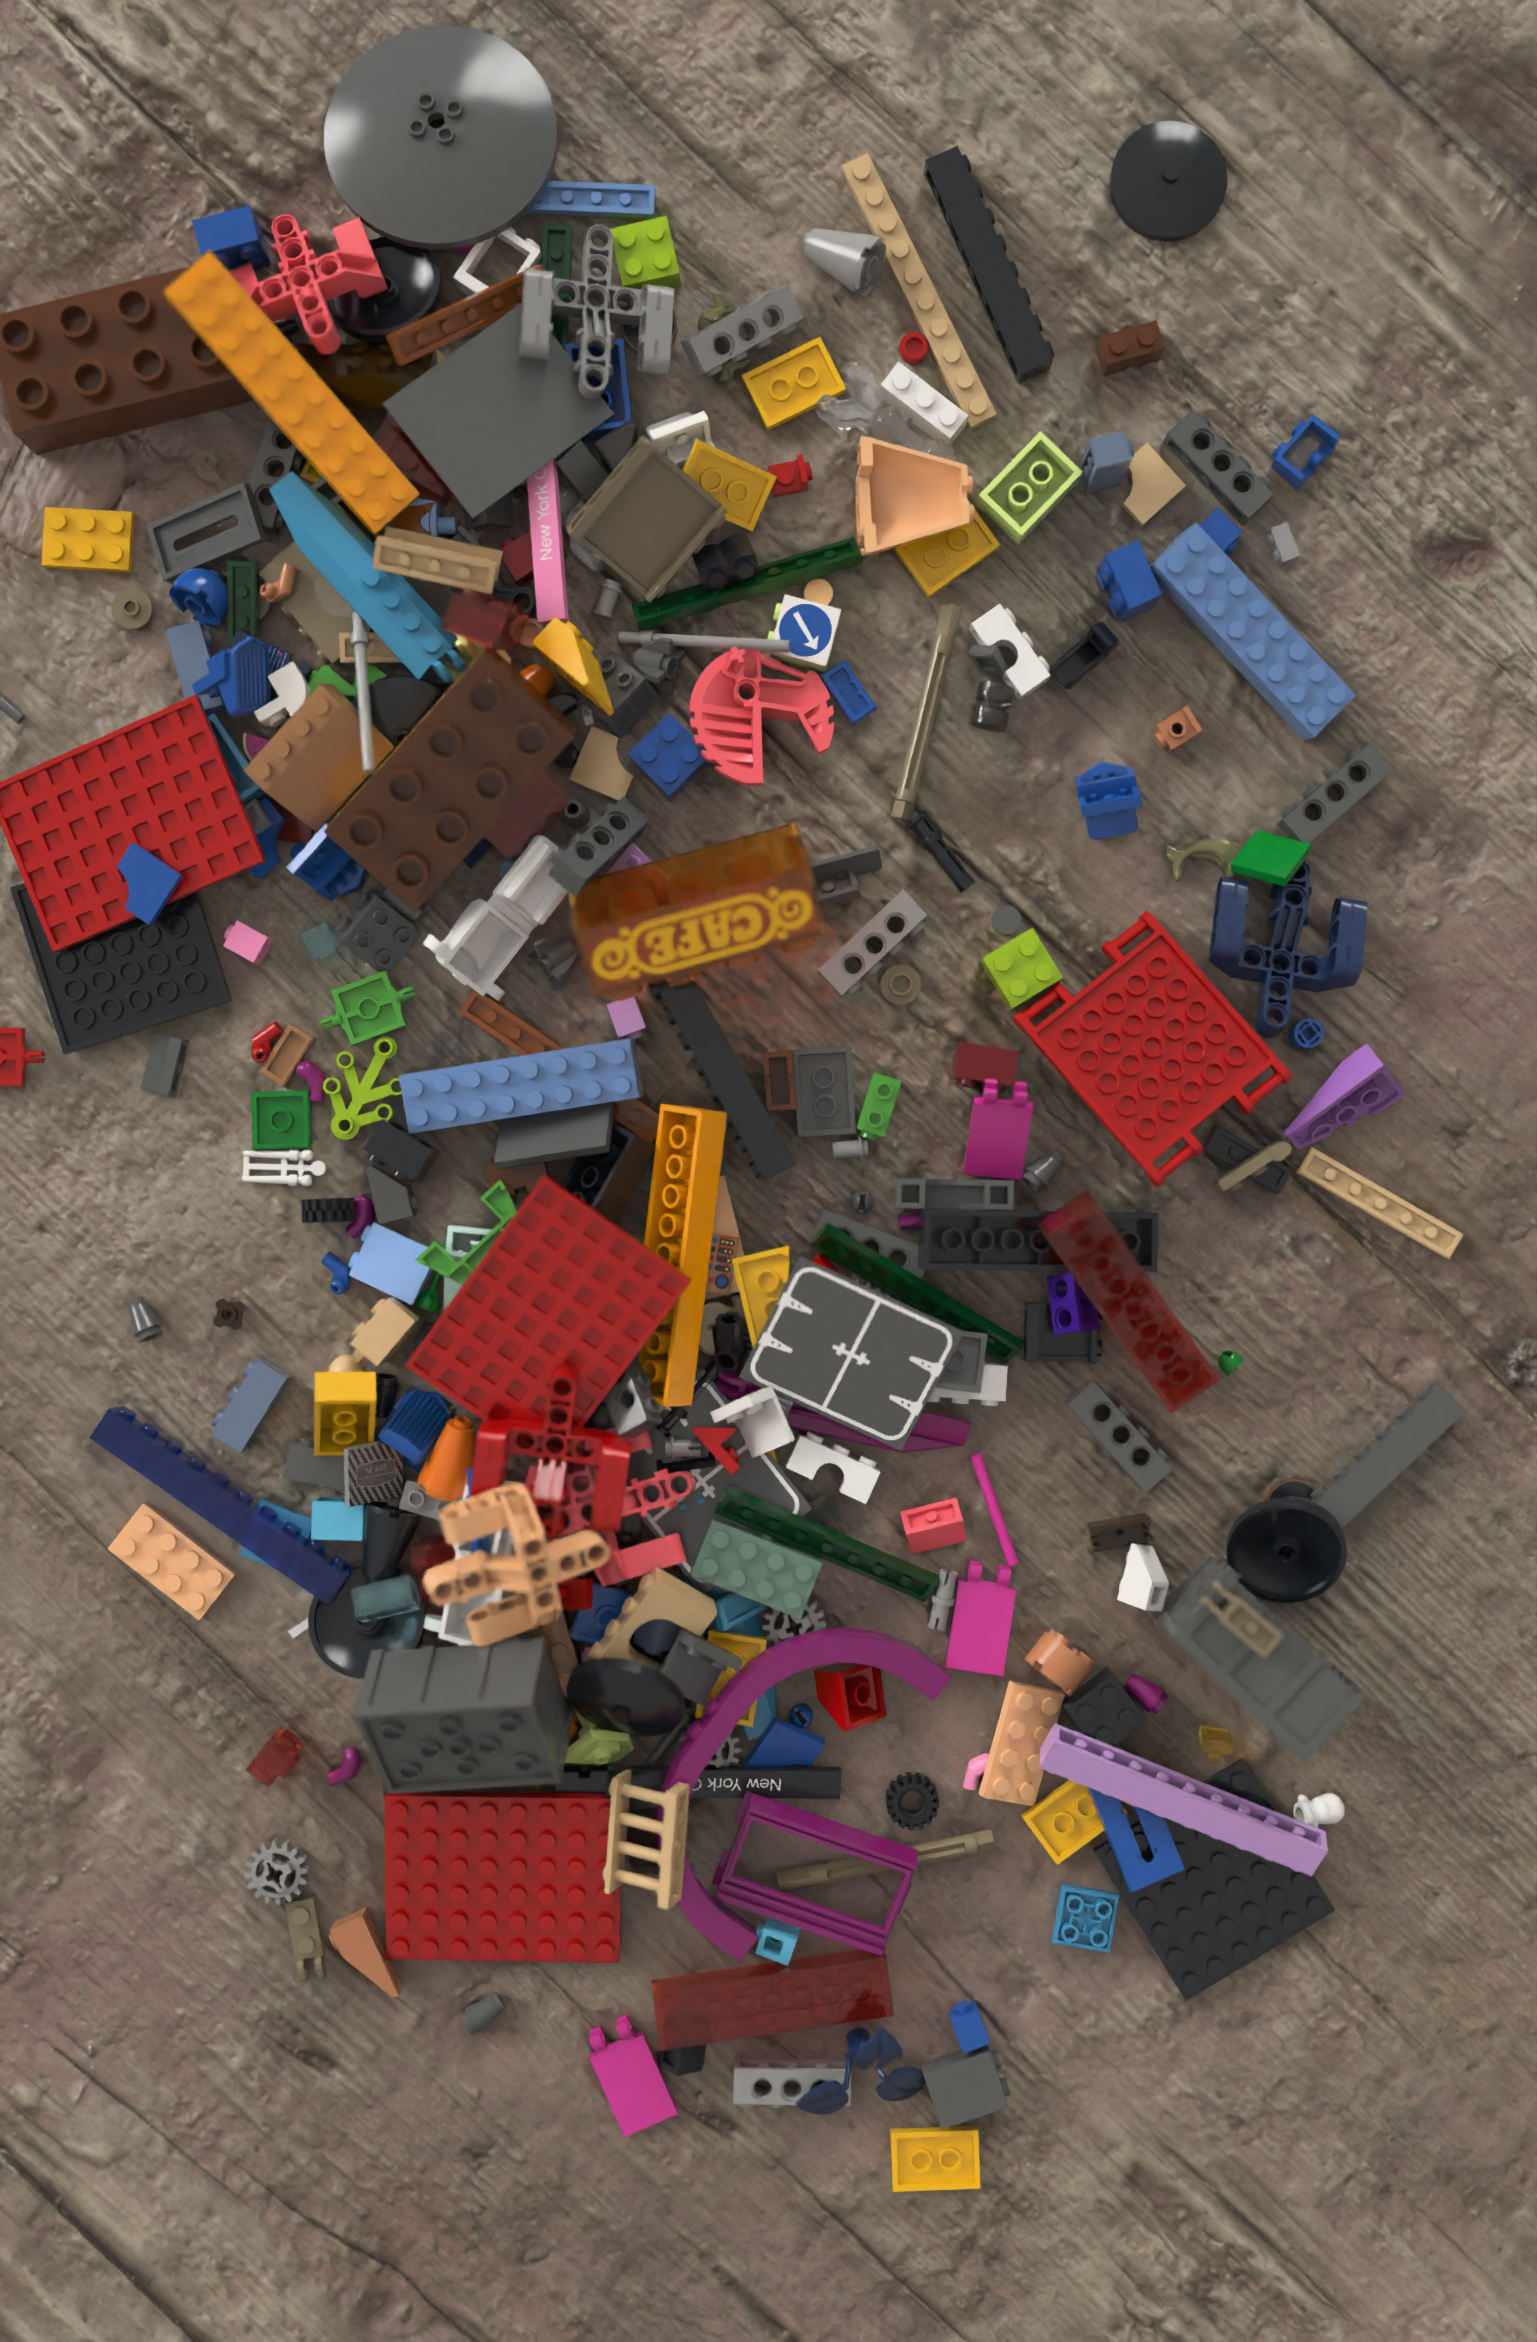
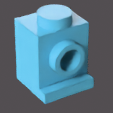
M768 1917L765 1925L761 1923L758 1925L756 1931L758 1939L756 1941L759 1943L755 1954L788 1966L801 1928L793 1927Z

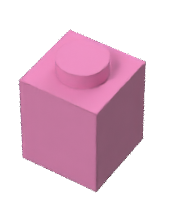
M237 920L234 925L231 924L227 928L223 937L226 940L223 946L260 965L274 940Z

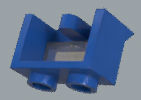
M1314 414L1307 422L1301 420L1291 433L1293 438L1287 444L1282 442L1272 455L1274 461L1271 468L1289 481L1297 492L1336 449L1340 438L1338 433Z

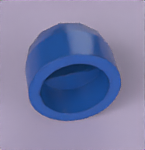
M797 1703L790 1710V1720L793 1725L805 1728L813 1720V1711L809 1705ZM800 1710L806 1722L802 1723L795 1712Z

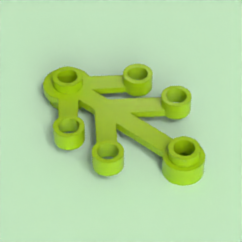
M382 1036L375 1041V1056L361 1083L355 1068V1056L347 1051L338 1054L336 1062L339 1067L343 1068L352 1096L348 1109L340 1092L342 1090L341 1081L330 1077L323 1083V1089L330 1095L336 1113L331 1121V1129L337 1138L342 1140L353 1139L358 1135L360 1127L381 1121L382 1119L391 1120L393 1118L394 1110L388 1104H380L375 1111L358 1115L366 1103L391 1095H402L401 1091L395 1092L393 1090V1084L400 1081L399 1078H394L389 1084L372 1089L386 1060L393 1059L398 1054V1043L392 1037ZM384 1042H388L390 1045V1050L387 1053H383L380 1050V1046ZM344 1055H349L351 1058V1062L347 1066H344L341 1062ZM331 1081H335L338 1085L334 1092L328 1089V1084ZM383 1107L389 1109V1116L387 1118L380 1116V1110ZM343 1120L350 1122V1128L347 1131L341 1129L340 1125Z

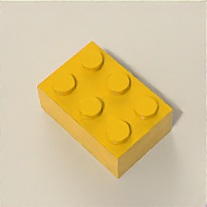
M315 1372L314 1456L344 1455L345 1447L374 1442L376 1372Z

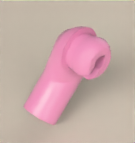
M989 1753L981 1754L969 1761L963 1783L964 1788L977 1790L980 1776L984 1775Z

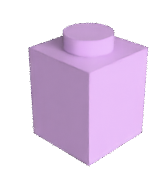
M635 995L607 1004L619 1039L634 1037L636 1040L643 1037L642 1031L648 1029Z

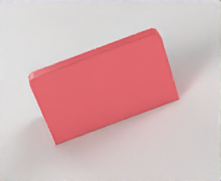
M957 1497L900 1512L911 1554L967 1540Z

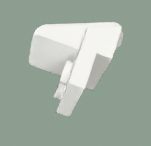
M704 411L694 415L685 412L646 428L648 440L682 470L696 439L715 447L711 441L709 420Z

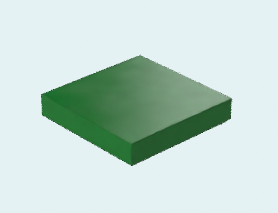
M1256 830L1232 861L1231 872L1286 886L1311 853V844Z
M311 1090L251 1092L252 1150L313 1149Z

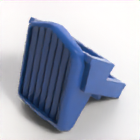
M249 636L231 649H224L208 659L206 664L210 673L192 684L196 695L209 694L210 698L222 695L228 713L233 717L255 715L254 711L271 702L270 680L267 677L270 675L269 648L257 638Z
M1100 761L1081 776L1074 777L1079 806L1083 818H1086L1088 834L1091 839H1101L1137 831L1136 808L1142 807L1137 787L1136 775L1132 766L1125 768L1122 765Z
M327 822L318 832L310 828L290 851V856L293 860L287 868L292 874L310 884L316 892L333 901L336 897H343L362 889L367 870L323 832L329 824Z
M417 1389L411 1392L406 1390L390 1412L376 1435L374 1442L382 1440L400 1452L403 1456V1463L420 1473L447 1421L452 1419V1412L440 1393Z

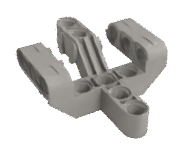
M602 224L592 226L585 238L581 281L554 278L555 273L551 271L525 268L523 274L519 357L550 360L549 345L553 330L551 315L579 318V328L576 330L574 345H579L578 361L573 363V372H579L578 389L582 396L590 400L597 399L603 394L608 383V377L613 376V366L610 364L611 349L613 350L615 342V332H611L610 322L634 326L639 325L638 372L668 375L671 356L674 288L648 284L643 285L641 290L611 286L613 234L607 226ZM594 238L601 239L605 246L596 247L591 240ZM598 268L602 271L603 276L595 277L589 269ZM566 293L572 298V302L564 303L559 299L558 295ZM595 297L599 299L602 306H592L588 302V298ZM617 302H627L630 306V310H621L618 307ZM588 348H598L602 356L593 357L588 352ZM595 377L600 382V386L591 387L587 383L586 378Z

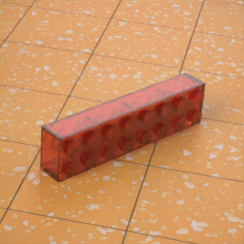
M1088 1190L1038 1223L1046 1239L1171 1413L1221 1381Z
M860 1949L792 1959L788 1966L778 1962L651 1980L659 2051L894 2016L885 1952H883L881 1957Z

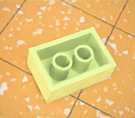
M1040 431L979 494L976 505L1019 545L1079 482L1083 471Z

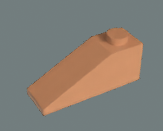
M365 1907L336 1920L329 1934L334 1949H339L341 1956L392 1998L399 1996L403 1984L392 1960H386V1947L368 1908Z

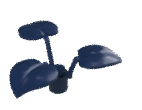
M880 2026L871 2038L867 2029L856 2028L851 2030L846 2036L850 2052L845 2054L846 2068L843 2084L841 2085L838 2081L822 2083L802 2096L796 2102V2106L801 2110L817 2115L832 2114L843 2108L849 2100L848 2094L845 2091L849 2088L852 2061L861 2070H877L883 2082L876 2087V2091L882 2099L887 2101H902L914 2096L925 2086V2079L922 2071L909 2066L898 2068L887 2076L882 2069L893 2067L901 2060L903 2053L900 2044L889 2032Z

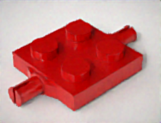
M0 1028V1086H25L27 1063L45 1062V1058H34V1056H45L44 1051H27L25 1046V1028Z

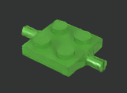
M385 970L331 990L336 1004V1014L321 1019L322 1028L326 1031L341 1025L347 1033L351 1046H355L406 1027L407 1023L402 1012V1002L418 997L417 992H415L416 989L412 985L397 991L391 983L388 972Z

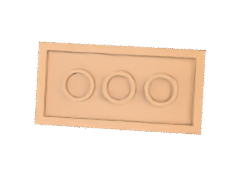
M147 1501L141 1505L108 1547L109 1551L197 1620H201L237 1574L235 1570Z
M1009 1681L979 1795L983 1798L1034 1807L1044 1769L1039 1768L1040 1748L1054 1723L1057 1724L1065 1696L1063 1692Z

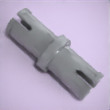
M948 1569L939 1570V1583L936 1593H933L931 1598L933 1607L927 1626L935 1629L939 1618L938 1631H946L950 1606L954 1605L955 1600L952 1596L958 1573L951 1570L947 1582Z

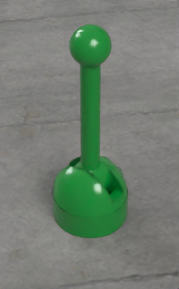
M446 1243L442 1245L444 1249H446ZM437 1271L430 1289L423 1291L415 1304L417 1307L435 1313L438 1312L440 1306V1297L436 1292V1288L441 1274Z

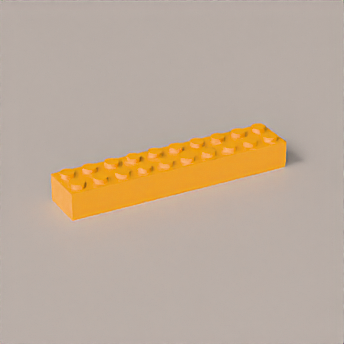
M211 251L207 252L164 291L169 303L374 537L419 497L420 493Z
M671 1104L660 1105L644 1245L687 1274L692 1280L639 1351V1361L643 1371L650 1380L649 1387L653 1398L656 1399L659 1405L665 1407L692 1405L727 1119L726 1112Z

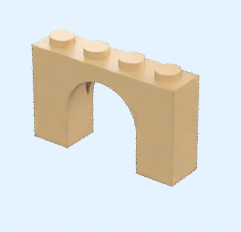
M655 1566L650 1574L644 1575L641 1579L635 1595L626 1599L616 1620L612 1619L605 1629V1635L600 1642H595L592 1645L588 1658L589 1660L596 1658L626 1659L647 1665L660 1672L663 1665L639 1653L632 1647L629 1640L633 1632L647 1621L665 1619L680 1625L700 1637L717 1615L715 1601Z

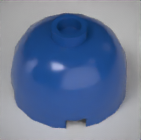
M200 568L187 570L174 581L169 590V595L175 605L182 612L188 609L197 614L192 619L195 621L199 620L204 625L215 627L227 614V585L224 583L223 577L214 570Z

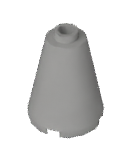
M814 228L811 232H807L802 241V249L807 259L855 294L862 297L868 295L875 286V284L870 282L874 274L880 276L887 247L885 243H882L885 239L878 235Z

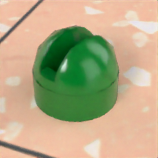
M1227 1350L1219 1356L1218 1366L1228 1376L1244 1359L1236 1352Z

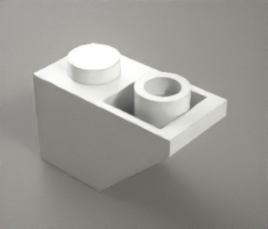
M1131 1543L1126 1557L1127 1563L1124 1575L1119 1584L1117 1600L1145 1611L1162 1612L1169 1582L1153 1546Z

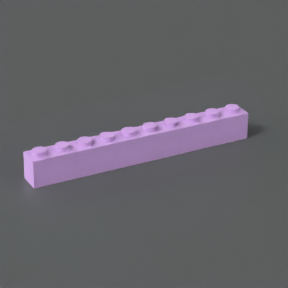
M1054 1723L1040 1748L1039 1768L1051 1774H1057L1072 1780L1078 1785L1087 1786L1106 1796H1112L1127 1802L1131 1806L1142 1808L1161 1818H1167L1182 1824L1186 1828L1197 1830L1214 1839L1232 1844L1241 1850H1247L1262 1856L1266 1860L1275 1861L1290 1867L1296 1872L1312 1876L1328 1852L1326 1831Z

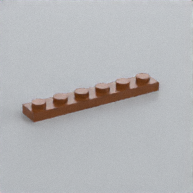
M537 264L529 269L544 270V267ZM524 271L386 335L397 365L407 364L485 327L522 303Z

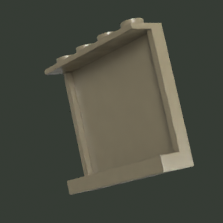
M642 435L568 525L567 531L577 542L581 541L645 595L646 600L651 603L654 598L658 599L665 593L668 588L667 582L672 576H678L685 569L688 557L693 552L696 554L703 548L706 543L705 537L710 531H716L723 524L726 518L724 515L727 511L720 502Z
M337 503L336 506H337L339 509H341V510L352 520V522L361 530V528L357 525V523L353 520V518L348 514V512H347L342 506H340V505ZM294 541L258 572L265 580L261 584L273 583L279 580L283 564L297 567L292 592L280 599L283 603L280 605V608L289 619L295 618L299 622L301 627L298 630L308 642L313 640L320 649L316 652L327 665L332 663L340 668L343 664L340 663L339 633L353 632L352 613L356 611L299 550ZM364 621L365 632H374Z

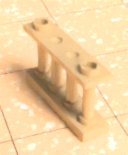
M386 525L384 537L378 536L376 539L372 568L492 594L494 581H498L503 551Z
M626 1769L613 1777L609 1786L611 1806L607 1860L603 1871V1880L605 1881L604 1893H612L623 1883L656 1891L658 1895L657 1907L668 1910L681 1900L690 1785L679 1782L668 1789L666 1793L631 1785L632 1770ZM630 1797L662 1805L663 1809H665L664 1821L661 1822L630 1814ZM627 1826L660 1834L662 1850L626 1842ZM625 1854L657 1862L658 1866H660L659 1879L625 1871Z

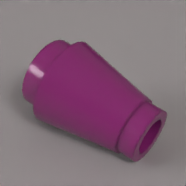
M1135 1673L1129 1677L1124 1685V1688L1128 1690L1147 1712L1151 1711L1155 1715L1169 1697L1164 1692L1165 1688L1137 1676Z

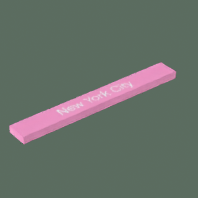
M557 457L527 478L537 623L541 625L549 624L555 617L561 622L569 621Z

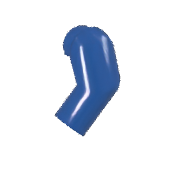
M329 1251L321 1260V1263L333 1272V1284L330 1285L331 1291L336 1295H341L347 1292L351 1286L350 1268Z

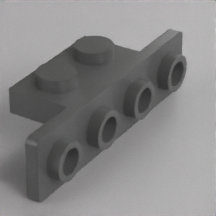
M879 847L864 848L766 874L768 890L777 888L779 892L777 896L790 890L801 891L810 898L812 910L859 898L861 894L856 876L882 869Z

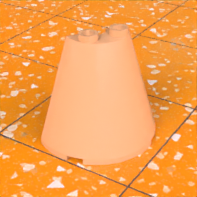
M860 437L857 453V465L860 466L855 484V510L858 546H864V548H860L862 556L873 555L973 523L974 505L969 504L967 500V494H972L973 478L968 476L966 464L870 437Z

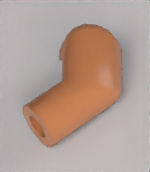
M283 564L279 580L273 583H264L260 588L261 596L269 602H277L291 594L297 567Z

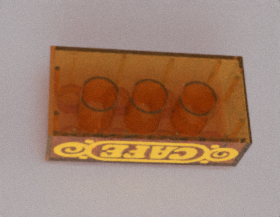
M796 822L599 876L577 897H574L569 892L573 934L594 998L608 994L612 1000L629 999L639 994L643 989V985L665 978L670 984L687 983L697 978L702 968L724 963V966L727 968L745 967L755 962L760 952L781 947L785 952L803 951L815 944L816 937L828 934L812 868Z

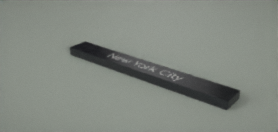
M607 1765L606 1797H611L609 1786L613 1777L626 1769L632 1770L631 1785L660 1792L669 1766ZM705 1766L693 1788L690 1798H743L747 1790L767 1798L840 1799L842 1771L840 1767L720 1766L717 1768L716 1766Z

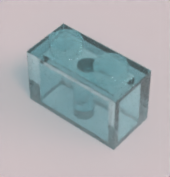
M409 1575L351 1588L355 1617L363 1623L421 1609L416 1581Z

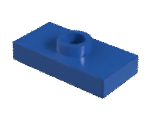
M843 660L820 676L852 726L877 710L876 705L846 660Z

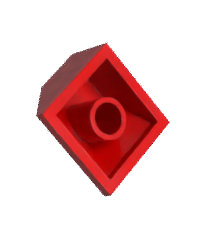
M835 1663L814 1670L818 1701L843 1731L852 1730L887 1716L880 1668L857 1663Z

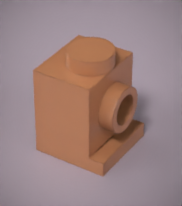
M1185 706L1180 711L1157 724L1153 728L1155 732L1153 738L1161 750L1165 748L1169 754L1198 736L1203 730L1189 707ZM1178 725L1181 734H1174L1172 726Z

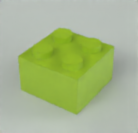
M667 216L610 229L613 234V250L622 287L641 290L643 285L647 284L670 288L681 286L680 272Z
M1033 927L979 961L1009 1011L1063 978Z

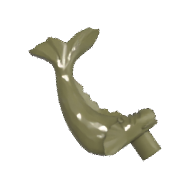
M723 294L712 297L714 309L704 310L698 320V331L736 311L732 304L726 305ZM717 338L714 342V348L718 354L722 353L723 348L721 347L720 339ZM742 358L734 363L729 359L722 363L723 369L719 384L732 381L735 371L749 368L751 359Z
M1206 840L1189 846L1184 850H1176L1169 844H1166V859L1173 864L1172 877L1176 882L1179 881L1182 875L1184 861L1189 857L1212 859L1214 862H1217L1218 866L1224 869V877L1236 879V873L1231 872V863L1237 856V847L1229 840Z

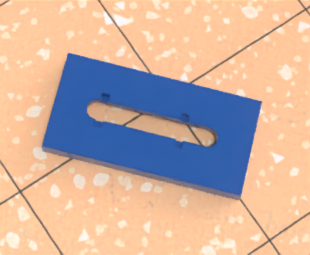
M1087 1787L1129 1892H1135L1185 1869L1164 1818L1142 1808L1134 1807L1153 1854V1859L1150 1862H1146L1142 1858L1141 1851L1126 1814L1122 1809L1120 1800Z

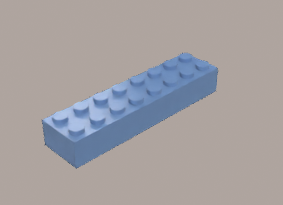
M1197 522L1186 528L1150 564L1158 585L1302 740L1314 738L1356 696Z
M634 1037L399 1075L409 1134L627 1100L644 1095Z

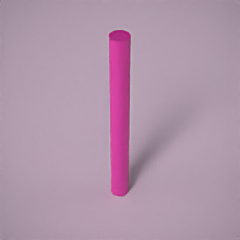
M981 1452L975 1453L970 1456L1007 1565L1008 1567L1014 1566L1019 1563L982 1454Z

